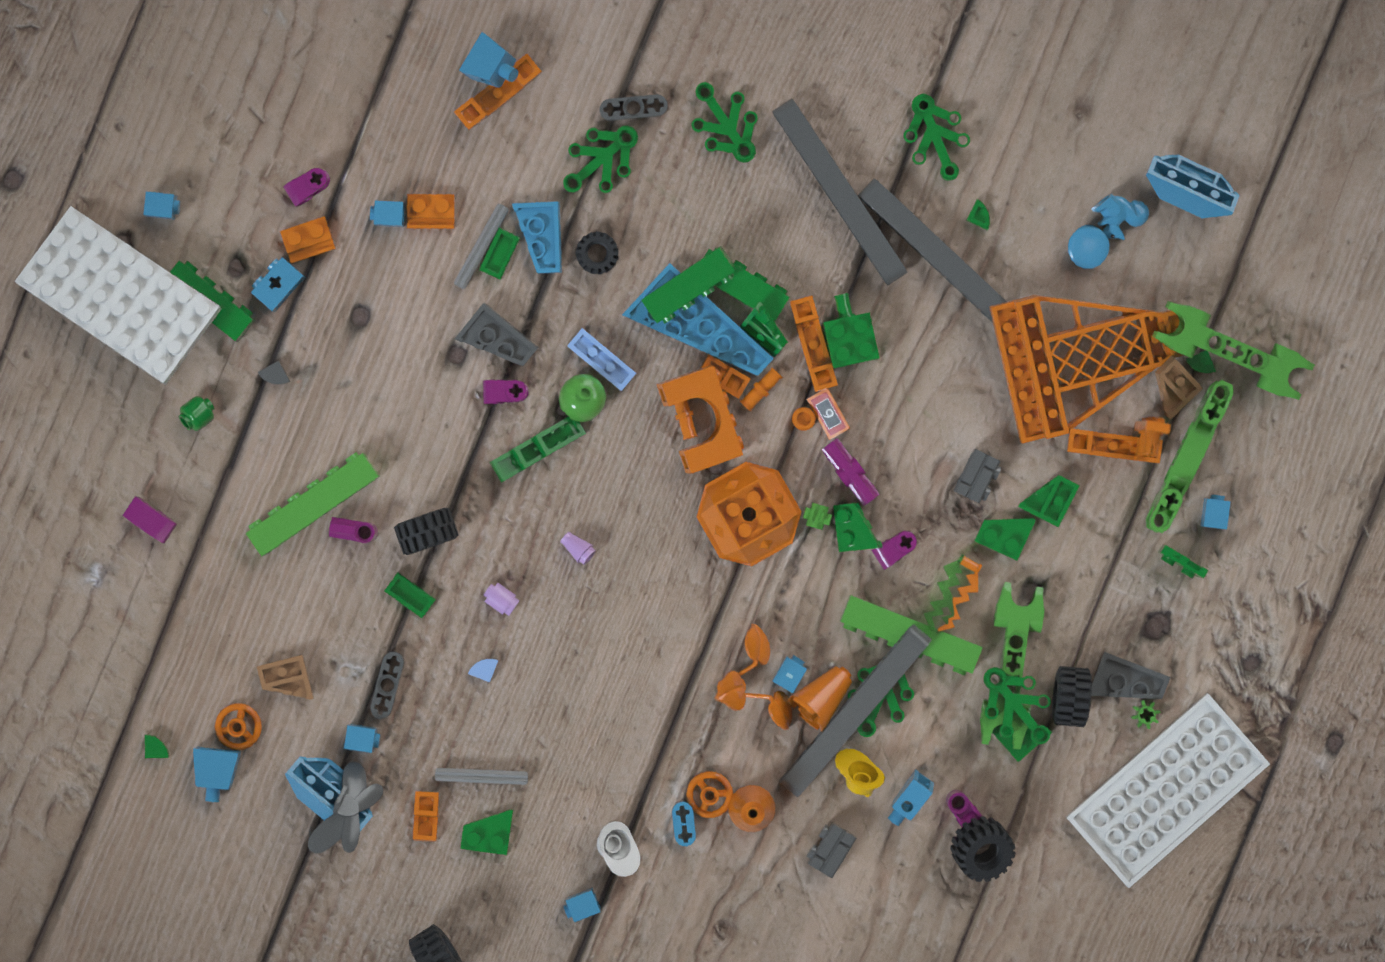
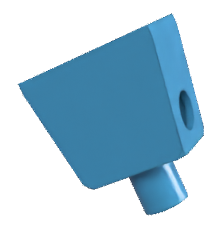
M481 32L459 69L460 72L472 80L498 88L502 86L505 79L513 82L518 76V70L513 67L516 59L483 32Z
M205 747L193 748L196 787L206 788L205 801L219 802L220 789H231L241 751Z
M915 769L894 798L892 803L894 810L888 819L897 826H900L905 818L911 821L932 795L934 782Z

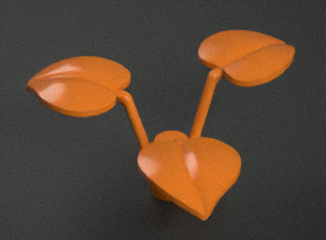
M751 624L745 637V649L753 663L740 672H728L724 679L718 682V691L715 699L735 711L743 709L746 697L768 699L770 701L768 711L772 720L783 730H789L792 721V706L788 702L789 697L785 692L779 690L773 696L745 693L746 683L741 676L755 668L758 662L761 665H766L770 658V644L767 636L759 626Z

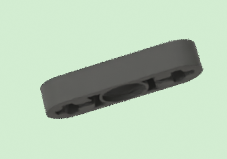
M658 94L606 99L600 105V114L607 121L660 117L666 113L668 104L667 100ZM656 99H659L660 103H664V107L660 108V112H655L654 108H647L648 113L643 114L644 104L642 100H647V105L654 104ZM632 101L638 102L641 106L639 113L634 115L627 111V105ZM619 102H624L623 111L625 116H620L621 111L613 112V116H608V113L603 111L608 107L607 104H612L613 108L620 107Z
M399 652L387 653L381 664L371 703V713L379 719L388 717L394 706L404 667V658ZM393 656H396V660L400 662V665L395 666L393 673H398L397 678L391 674H383L384 670L389 672L390 664L387 663V659H392ZM385 678H389L394 682V688L390 692H386L381 688V682ZM378 692L384 696H392L391 700L386 699L385 707H388V711H383L382 714H379V709L375 708V705H379L382 697H377Z

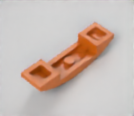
M525 54L513 66L518 70V76L515 81L510 82L505 79L499 88L488 85L475 97H471L454 111L455 115L468 130L498 110L542 72L528 54Z
M813 296L790 301L795 325L815 392L838 386Z
M1070 428L1067 452L1160 464L1163 440H1160L1158 457H1146L1145 455H1137L1140 437Z

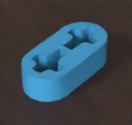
M680 801L672 809L675 840L681 846H690L696 838L694 813L689 803ZM680 806H684L686 810L690 811V813L686 814V822H681V816L679 814L676 815V811L680 809ZM684 825L687 826V832L692 833V837H689L687 842H684L683 838L678 836V834H682V826Z

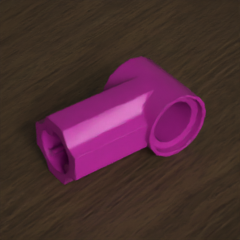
M332 517L330 522L329 537L371 543L378 535L376 526L370 522ZM364 526H368L371 529V536L368 539H363L360 535V531Z

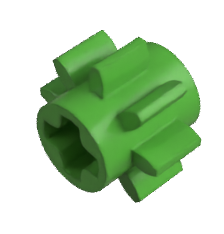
M812 503L811 508L805 507L802 518L807 519V526L823 530L824 524L830 525L832 515L828 514L829 507Z
M1141 700V706H1132L1136 712L1135 715L1130 717L1138 720L1137 727H1141L1144 723L1146 728L1150 729V723H1159L1155 718L1156 714L1161 712L1160 710L1153 709L1154 702H1150L1147 706L1145 701ZM1143 709L1151 712V715L1147 716L1148 720L1140 717V714L1144 712Z

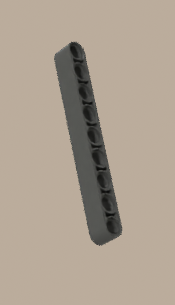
M791 98L773 110L772 113L887 286L907 274L906 268L795 101Z
M873 178L858 194V197L993 323L989 306L1007 301L891 192Z
M912 624L833 716L826 728L815 737L787 770L779 783L796 797H799L925 650L932 639Z

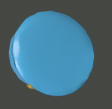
M1084 225L1078 228L1068 242L1070 259L1077 266L1084 269H1091L1101 265L1109 253V240L1106 234L1094 225Z

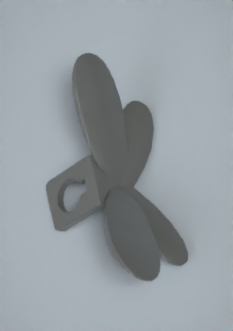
M350 762L346 765L342 777V790L333 809L334 814L324 820L313 831L308 840V848L311 852L322 853L335 845L340 839L345 852L351 853L355 850L360 836L359 812L373 806L381 798L384 791L380 784H372L367 787L366 772L360 763Z

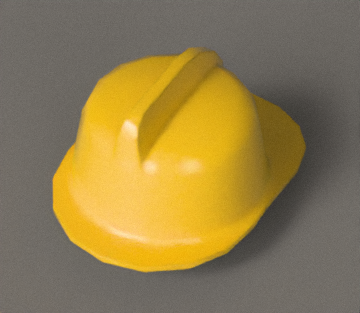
M846 748L836 754V767L846 778V785L851 792L870 797L876 788L884 784V773L862 752Z

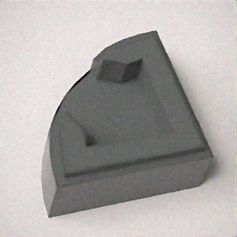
M279 361L258 372L265 381L272 384L291 382Z

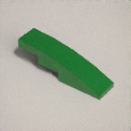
M567 417L494 459L490 464L502 483L585 435L586 432L579 421H574Z

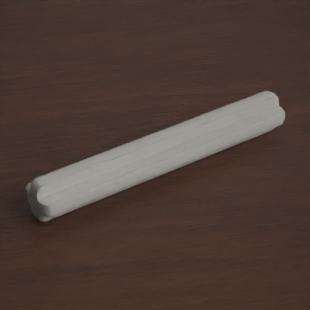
M497 204L454 281L456 286L465 289L509 211L506 206Z
M437 768L435 770V780L526 785L528 783V772Z

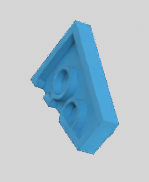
M560 202L512 204L517 214L521 231L525 236L536 272L538 274L562 273Z

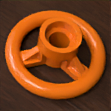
M241 703L231 704L223 708L215 721V733L218 740L232 750H244L251 747L259 739L262 730L261 719L258 713L252 707ZM238 710L237 718L230 720L227 726L222 728L225 716L232 711ZM245 713H248L254 721L255 729L253 735L247 730L244 721ZM235 723L241 724L242 728L240 731L234 729ZM230 734L233 737L243 736L247 741L234 743L229 741L224 735Z
M706 771L696 775L690 781L686 791L687 803L691 805L694 813L704 818H715L724 814L729 809L733 796V789L727 778L713 771ZM703 779H716L722 783L725 789L717 790L713 786H707ZM696 785L702 790L700 793L702 801L700 808L696 805L693 798ZM707 791H712L714 793V797L712 799H707L705 797V793ZM719 797H726L724 804L719 809L707 811L708 806L717 803Z

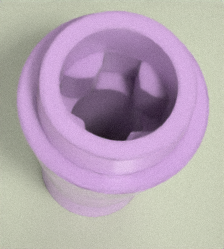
M567 532L560 541L577 563L581 562L583 565L587 564L596 552L592 548V544L573 535L571 532Z

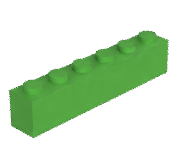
M357 452L346 459V465L341 468L338 465L326 473L327 478L321 482L319 479H316L306 486L308 491L300 495L297 492L287 499L289 504L281 509L280 506H277L268 512L269 518L263 522L258 519L249 525L250 531L246 535L261 557L267 555L378 479L380 475L365 453L360 455Z
M852 595L849 596L840 622L844 623L843 628L855 633L857 629L866 632V637L878 641L879 637L888 640L887 645L891 647L914 624L932 639L925 650L919 655V658L922 659L924 654L932 658L931 663L944 667L945 663L954 666L952 671L966 676L967 672L973 674L983 648L946 632H938L936 628Z

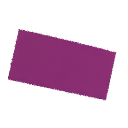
M137 496L133 498L122 515L138 528L164 544L177 525L164 513L155 510Z

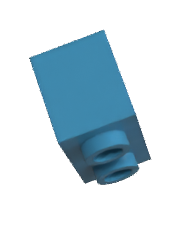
M283 257L280 260L276 258L268 266V274L264 278L260 276L252 285L254 289L251 293L272 312H275L306 278ZM274 278L277 280L281 278L279 283L282 286L280 288L274 287L272 289L274 285L272 280Z

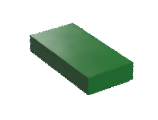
M498 228L479 270L501 280L519 243L520 237Z
M397 572L384 590V592L420 618L425 616L436 600L399 572Z

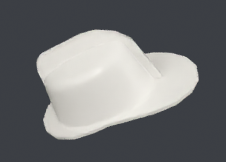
M616 821L604 826L597 838V849L600 855L604 857L608 867L616 875L622 877L632 875L640 865V853L630 830L622 822Z

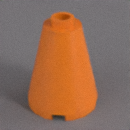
M835 666L788 698V702L793 709L796 706L800 711L798 715L817 730L820 728L823 731L852 684L850 679L852 675L846 668Z
M756 785L744 786L733 794L728 809L732 822L741 830L757 832L763 830L772 822L775 815V802L766 789ZM755 809L757 811L755 815L748 814L749 810Z

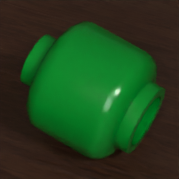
M195 396L180 407V415L178 417L187 430L199 431L213 421V410L215 408L209 399Z

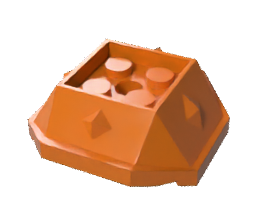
M744 462L705 485L696 517L719 558L752 567L793 543L802 511L778 470ZM747 507L753 508L756 512V516L752 521H746L742 517V512Z

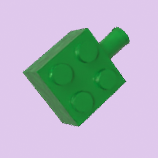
M849 293L834 296L839 317H836V320L823 322L833 369L880 359L870 312L855 315V313H852Z

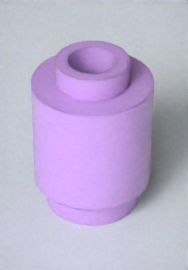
M499 583L496 586L491 584L484 593L486 597L485 603L502 615L505 613L509 616L519 603V600L515 598L516 595Z

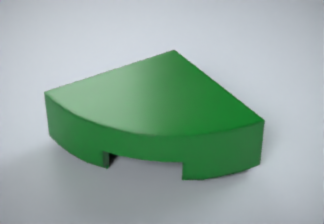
M976 199L966 221L988 231L990 225L989 212L986 206Z
M1206 350L1194 355L1193 358L1188 357L1185 359L1189 367L1197 372L1206 374L1216 372L1209 352Z
M145 734V758H169V751L165 744L156 736Z

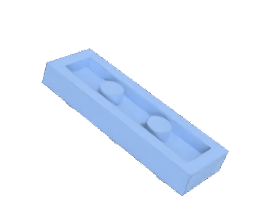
M583 328L567 345V347L620 391L636 375V372Z

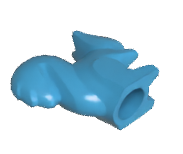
M1113 194L1105 196L1091 208L1092 211L1100 212L1103 215V218L1097 225H1107L1103 232L1108 239L1118 238L1125 240V236L1119 227L1123 221H1126L1133 227H1140L1149 218V209L1142 201L1133 200L1130 203L1124 197L1114 196Z

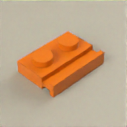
M407 194V229H455L454 194Z
M325 216L280 231L291 264L336 249Z

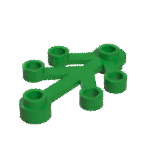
M707 82L700 83L696 87V97L700 101L707 103L720 124L706 122L702 118H695L691 124L693 131L697 133L706 131L729 136L733 144L718 142L716 138L710 137L705 141V149L709 152L717 150L732 153L737 161L742 163L750 162L756 154V147L751 142L754 125L758 120L757 114L753 111L745 113V128L741 138L736 128L740 108L745 100L744 95L741 92H734L731 95L732 105L728 119L713 97V86ZM704 88L710 92L707 97H703L700 94V91ZM735 95H740L742 97V101L740 103H735L733 101V97ZM749 114L755 116V121L752 123L746 120ZM701 121L703 123L702 129H696L694 123ZM711 140L716 142L714 149H710L707 146V143ZM742 147L748 148L749 153L747 155L740 154Z
M919 94L912 101L914 117L909 128L904 132L903 139L907 143H914L918 137L917 130L922 119H924L927 129L918 150L912 155V161L916 165L924 164L926 152L932 141L942 164L940 168L941 178L945 181H953L959 174V168L954 162H951L941 137L955 142L960 148H965L969 145L970 137L966 133L958 134L937 125L933 115L947 120L951 126H956L961 122V115L957 111L949 112L935 106L934 99L930 95ZM922 101L928 104V108L925 110L919 107V103ZM953 114L958 116V122L956 123L950 121V116ZM908 132L914 133L915 138L913 140L906 138ZM959 137H966L967 143L965 145L960 144L958 141ZM916 154L923 155L924 159L922 162L915 160ZM952 167L954 174L947 175L945 169Z
M622 126L616 132L599 131L596 128H590L586 132L588 141L592 143L598 140L614 141L607 148L581 146L578 143L571 144L568 148L571 157L594 156L596 158L577 174H568L563 180L564 188L570 193L578 192L582 187V181L603 164L602 180L599 183V189L602 193H610L613 189V183L611 182L613 155L620 149L621 159L620 165L617 167V174L621 178L629 177L631 174L629 166L630 149L638 142V134L631 126ZM591 131H596L598 133V137L596 139L589 138V133ZM626 133L631 136L629 142L622 140V136ZM574 146L580 148V152L577 155L571 153V149ZM621 167L628 168L626 175L620 174L619 170ZM572 179L577 181L575 188H571L568 185ZM604 182L610 183L611 187L609 190L605 191L602 189L601 186Z
M876 666L860 668L857 672L858 679L863 682L865 679L860 678L861 671L865 670L870 674ZM903 674L898 680L901 688L900 697L904 701H911L914 698V691L909 687L906 676ZM891 688L885 695L891 710L890 717L892 721L900 723L904 720L905 714L900 709ZM852 689L848 692V699L850 698L851 693L855 692L856 689ZM905 690L911 691L912 694L910 698L903 697V692ZM885 697L857 728L861 736L871 737L876 732L874 721ZM896 711L902 713V717L899 720L893 718V714ZM864 723L871 725V729L868 732L862 730Z
M998 667L988 669L983 677L984 684L989 689L988 706L984 710V715L990 720L998 717L999 710L996 706L998 693L1000 692L1005 698L1003 724L999 728L1000 736L1010 738L1013 735L1012 722L1013 712L1015 711L1031 731L1030 737L1034 743L1045 744L1050 739L1049 729L1043 725H1038L1022 704L1037 705L1039 708L1044 709L1049 707L1051 703L1050 697L1045 694L1033 696L1012 693L1007 685L1022 686L1025 690H1031L1036 685L1035 679L1032 676H1007L1004 670ZM992 675L999 677L997 684L991 682ZM1027 678L1033 682L1029 688L1024 685V681ZM1041 697H1045L1047 699V704L1045 706H1041L1039 704V699ZM989 708L995 709L996 714L994 717L988 716L987 711ZM1005 726L1011 730L1008 736L1002 733V729ZM1038 730L1044 733V737L1040 740L1035 736Z

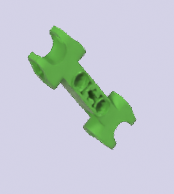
M1167 301L1165 307L1178 315L1179 326L1175 332L1170 334L1154 331L1152 337L1161 341L1169 349L1193 358L1197 347L1261 374L1256 384L1257 387L1278 396L1300 400L1302 394L1295 391L1289 385V374L1298 367L1313 371L1315 364L1306 360L1298 352L1277 343L1274 344L1271 353L1267 354L1206 327L1211 314L1189 305ZM1213 336H1216V338H1217V343H1216V345L1213 346V347H1210V346H1209V340H1210V338L1213 337ZM1226 345L1237 349L1236 354L1225 350ZM1257 354L1258 362L1255 365H1251V357Z
M1220 380L1215 381L1207 388L1196 410V416L1190 424L1168 469L1164 483L1156 494L1145 519L1146 528L1156 533H1163L1171 526L1182 504V498L1188 490L1214 436L1215 429L1222 420L1232 399V384ZM1217 387H1221L1224 391L1222 399L1217 398L1215 395ZM1206 410H1211L1210 413L1213 415V418H1208L1209 415L1206 413ZM1166 495H1170L1172 503H1168V500L1165 499ZM1157 514L1162 515L1164 520L1159 527L1154 523Z
M1004 582L994 616V626L1006 628L1000 668L1004 670L1007 676L1022 677L1029 631L1037 633L1042 631L1045 612L1043 587H1035L1031 603L1021 607L1012 600L1011 583ZM1012 636H1017L1021 639L1019 649H1014L1010 646L1009 640ZM1007 652L1020 653V657L1015 656L1014 664L1018 665V668L1013 669V672H1010V668L1006 667V664L1012 661V655H1007ZM1014 686V693L1020 694L1021 686ZM1000 692L998 693L996 706L999 710V715L996 719L990 720L985 717L984 710L988 706V699H983L980 715L981 744L989 745L994 728L1003 724L1005 698ZM1022 704L1030 714L1031 706ZM989 708L987 714L989 717H994L996 711L993 708ZM1014 711L1012 722L1014 729L1013 749L1020 750L1028 727Z

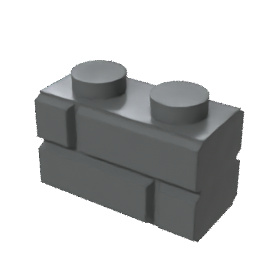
M973 449L953 491L979 504L981 500L986 501L991 491L988 485L991 479H997L1002 467L998 466L1000 461L977 449Z
M831 822L830 826L825 824L819 834V837L822 838L817 846L812 845L806 857L810 858L808 860L810 866L833 878L857 838L847 830Z

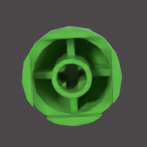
M575 375L568 379L560 390V407L574 421H591L605 407L606 393L604 386L592 375Z

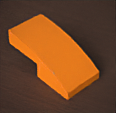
M708 354L700 368L714 366L715 369H718L722 378V382H720L721 389L739 399L750 378Z
M415 791L413 841L437 842L439 792Z

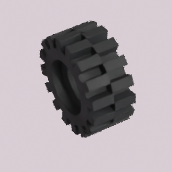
M600 231L590 232L586 236L584 235L580 242H578L576 249L578 263L590 274L600 275L607 273L618 261L619 251L617 244L606 233ZM594 244H601L606 248L607 255L601 262H594L588 256V250Z

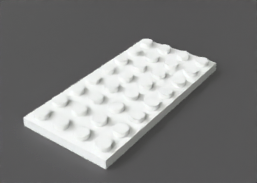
M70 206L15 280L19 286L164 385L168 383L221 311L220 306L72 206Z
M1206 693L1070 812L1066 818L1121 881L1130 888L1268 767L1270 763L1213 698Z

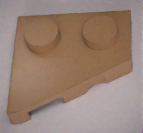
M1173 356L1155 371L1164 414L1171 420L1203 388Z
M303 655L257 666L263 690L309 700L314 699Z

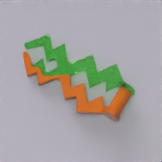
M961 553L957 561L943 566L949 578L948 580L937 582L943 599L930 602L934 611L924 613L931 631L935 629L932 617L944 615L942 611L944 607H948L951 615L941 617L946 624L939 627L937 631L955 628L953 621L960 620L956 605L970 601L968 593H978V573L983 566L982 564L974 562ZM959 564L974 573L965 575L970 583L969 586L957 588L961 597H952L949 587L960 585L956 574H962Z

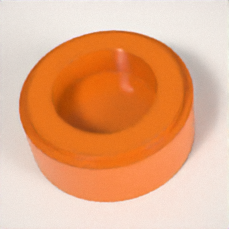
M807 407L798 408L792 415V423L798 430H809L816 421L814 412Z

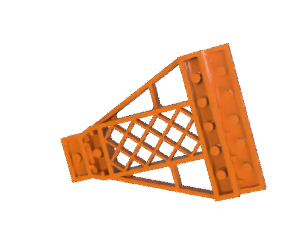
M1031 295L989 306L1017 430L1022 444L1042 438L1049 439L1069 434L1070 428H1075L1154 369L1162 366L1171 356L1174 358L1184 356L1169 349L1161 341L1152 337L1154 331L1170 334L1178 328V315L1171 310L1159 312L1041 295ZM1046 301L1071 305L1075 320L1074 328L1047 335L1040 302ZM1078 306L1121 311L1123 314L1118 317L1082 325ZM1136 320L1137 325H1135L1134 323H1132V322H1130V321ZM1122 324L1118 333L1108 328L1110 326ZM1128 324L1138 329L1132 341L1121 336ZM1100 329L1095 339L1085 334ZM1105 330L1116 335L1109 347L1099 342ZM1078 335L1072 345L1063 340L1064 338ZM1083 336L1093 341L1086 353L1076 348ZM1139 337L1141 340L1142 348L1136 345V342L1139 339ZM1120 338L1129 343L1122 356L1113 351ZM1055 341L1050 349L1049 342ZM1060 342L1070 347L1064 359L1053 354ZM1097 344L1107 350L1100 362L1090 356ZM1133 347L1143 352L1136 364L1126 359ZM1074 350L1084 355L1078 367L1067 362ZM1110 353L1121 358L1114 370L1104 365ZM1052 356L1062 361L1056 371ZM1088 358L1098 364L1091 376L1081 371ZM1125 361L1132 365L1121 368ZM1066 364L1075 369L1069 382L1059 377ZM1102 367L1109 370V372L1098 374ZM1079 373L1086 376V378L1075 380ZM1135 373L1133 377L1098 401L1096 383ZM1057 379L1061 380L1064 383L1058 385ZM1089 385L1094 405L1067 424L1060 392Z

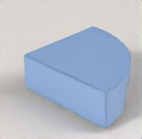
M481 660L472 666L468 674L490 682L499 660Z

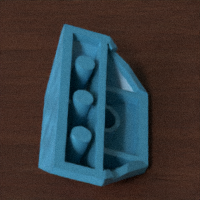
M1181 155L1154 156L1146 174L1159 199L1200 218L1232 215L1240 197L1222 174Z
M300 756L285 773L296 797L323 820L334 814V805L342 790L344 770L327 758H306ZM370 808L359 812L360 831L373 817Z

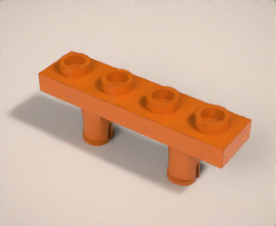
M1152 416L1135 422L1134 431L1141 434L1137 455L1158 457L1160 438L1163 434H1169L1171 424H1166L1164 418Z

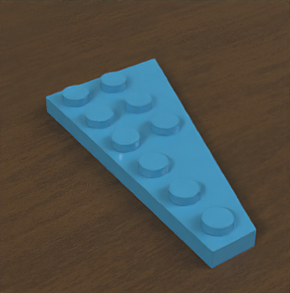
M670 263L622 314L631 320L756 376L774 359L709 298H703L701 294L693 299L695 304L685 311L682 307L674 312L676 317L664 324L663 321L656 323L641 300L680 274Z

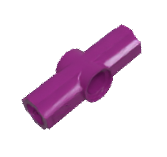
M838 438L822 449L823 454L836 469V474L845 486L851 489L863 506L880 495L866 477L864 469L854 457H851Z

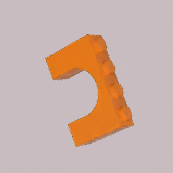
M706 366L656 384L663 406L669 407L692 398H700L706 401L714 411L716 423L711 436L702 443L679 451L685 472L689 474L743 456L742 449H744V444L741 437L736 434L734 428L737 426L734 415L729 413L727 407L729 399L726 392H722L720 382H722L721 374L714 366Z

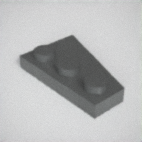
M486 303L480 306L455 337L457 341L467 343L480 350H485L521 366H524L539 348Z
M1103 652L1092 680L1091 696L1162 699L1170 677Z

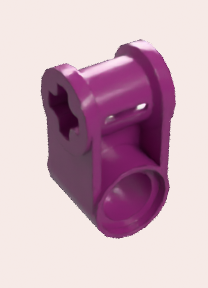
M313 168L291 180L283 188L294 206L299 207L326 189L330 184V176L320 168ZM316 174L320 176L323 175V177L320 179L322 182L321 184L313 183V181H315Z
M483 380V404L521 402L527 398L529 393L527 385L522 381ZM516 385L523 389V393H519L518 398H516L515 394L511 393V390L515 389Z
M902 531L891 539L882 542L883 548H875L871 551L885 570L913 551L917 545V540L912 532ZM904 535L906 538L911 537L913 539L910 541L911 546L908 548L906 545H900L902 542L901 537Z
M953 790L948 793L946 804L961 827H963L962 824L965 822L967 824L970 823L972 818L979 820L980 817H983L962 791ZM956 796L963 797V804L960 807L952 806V799Z

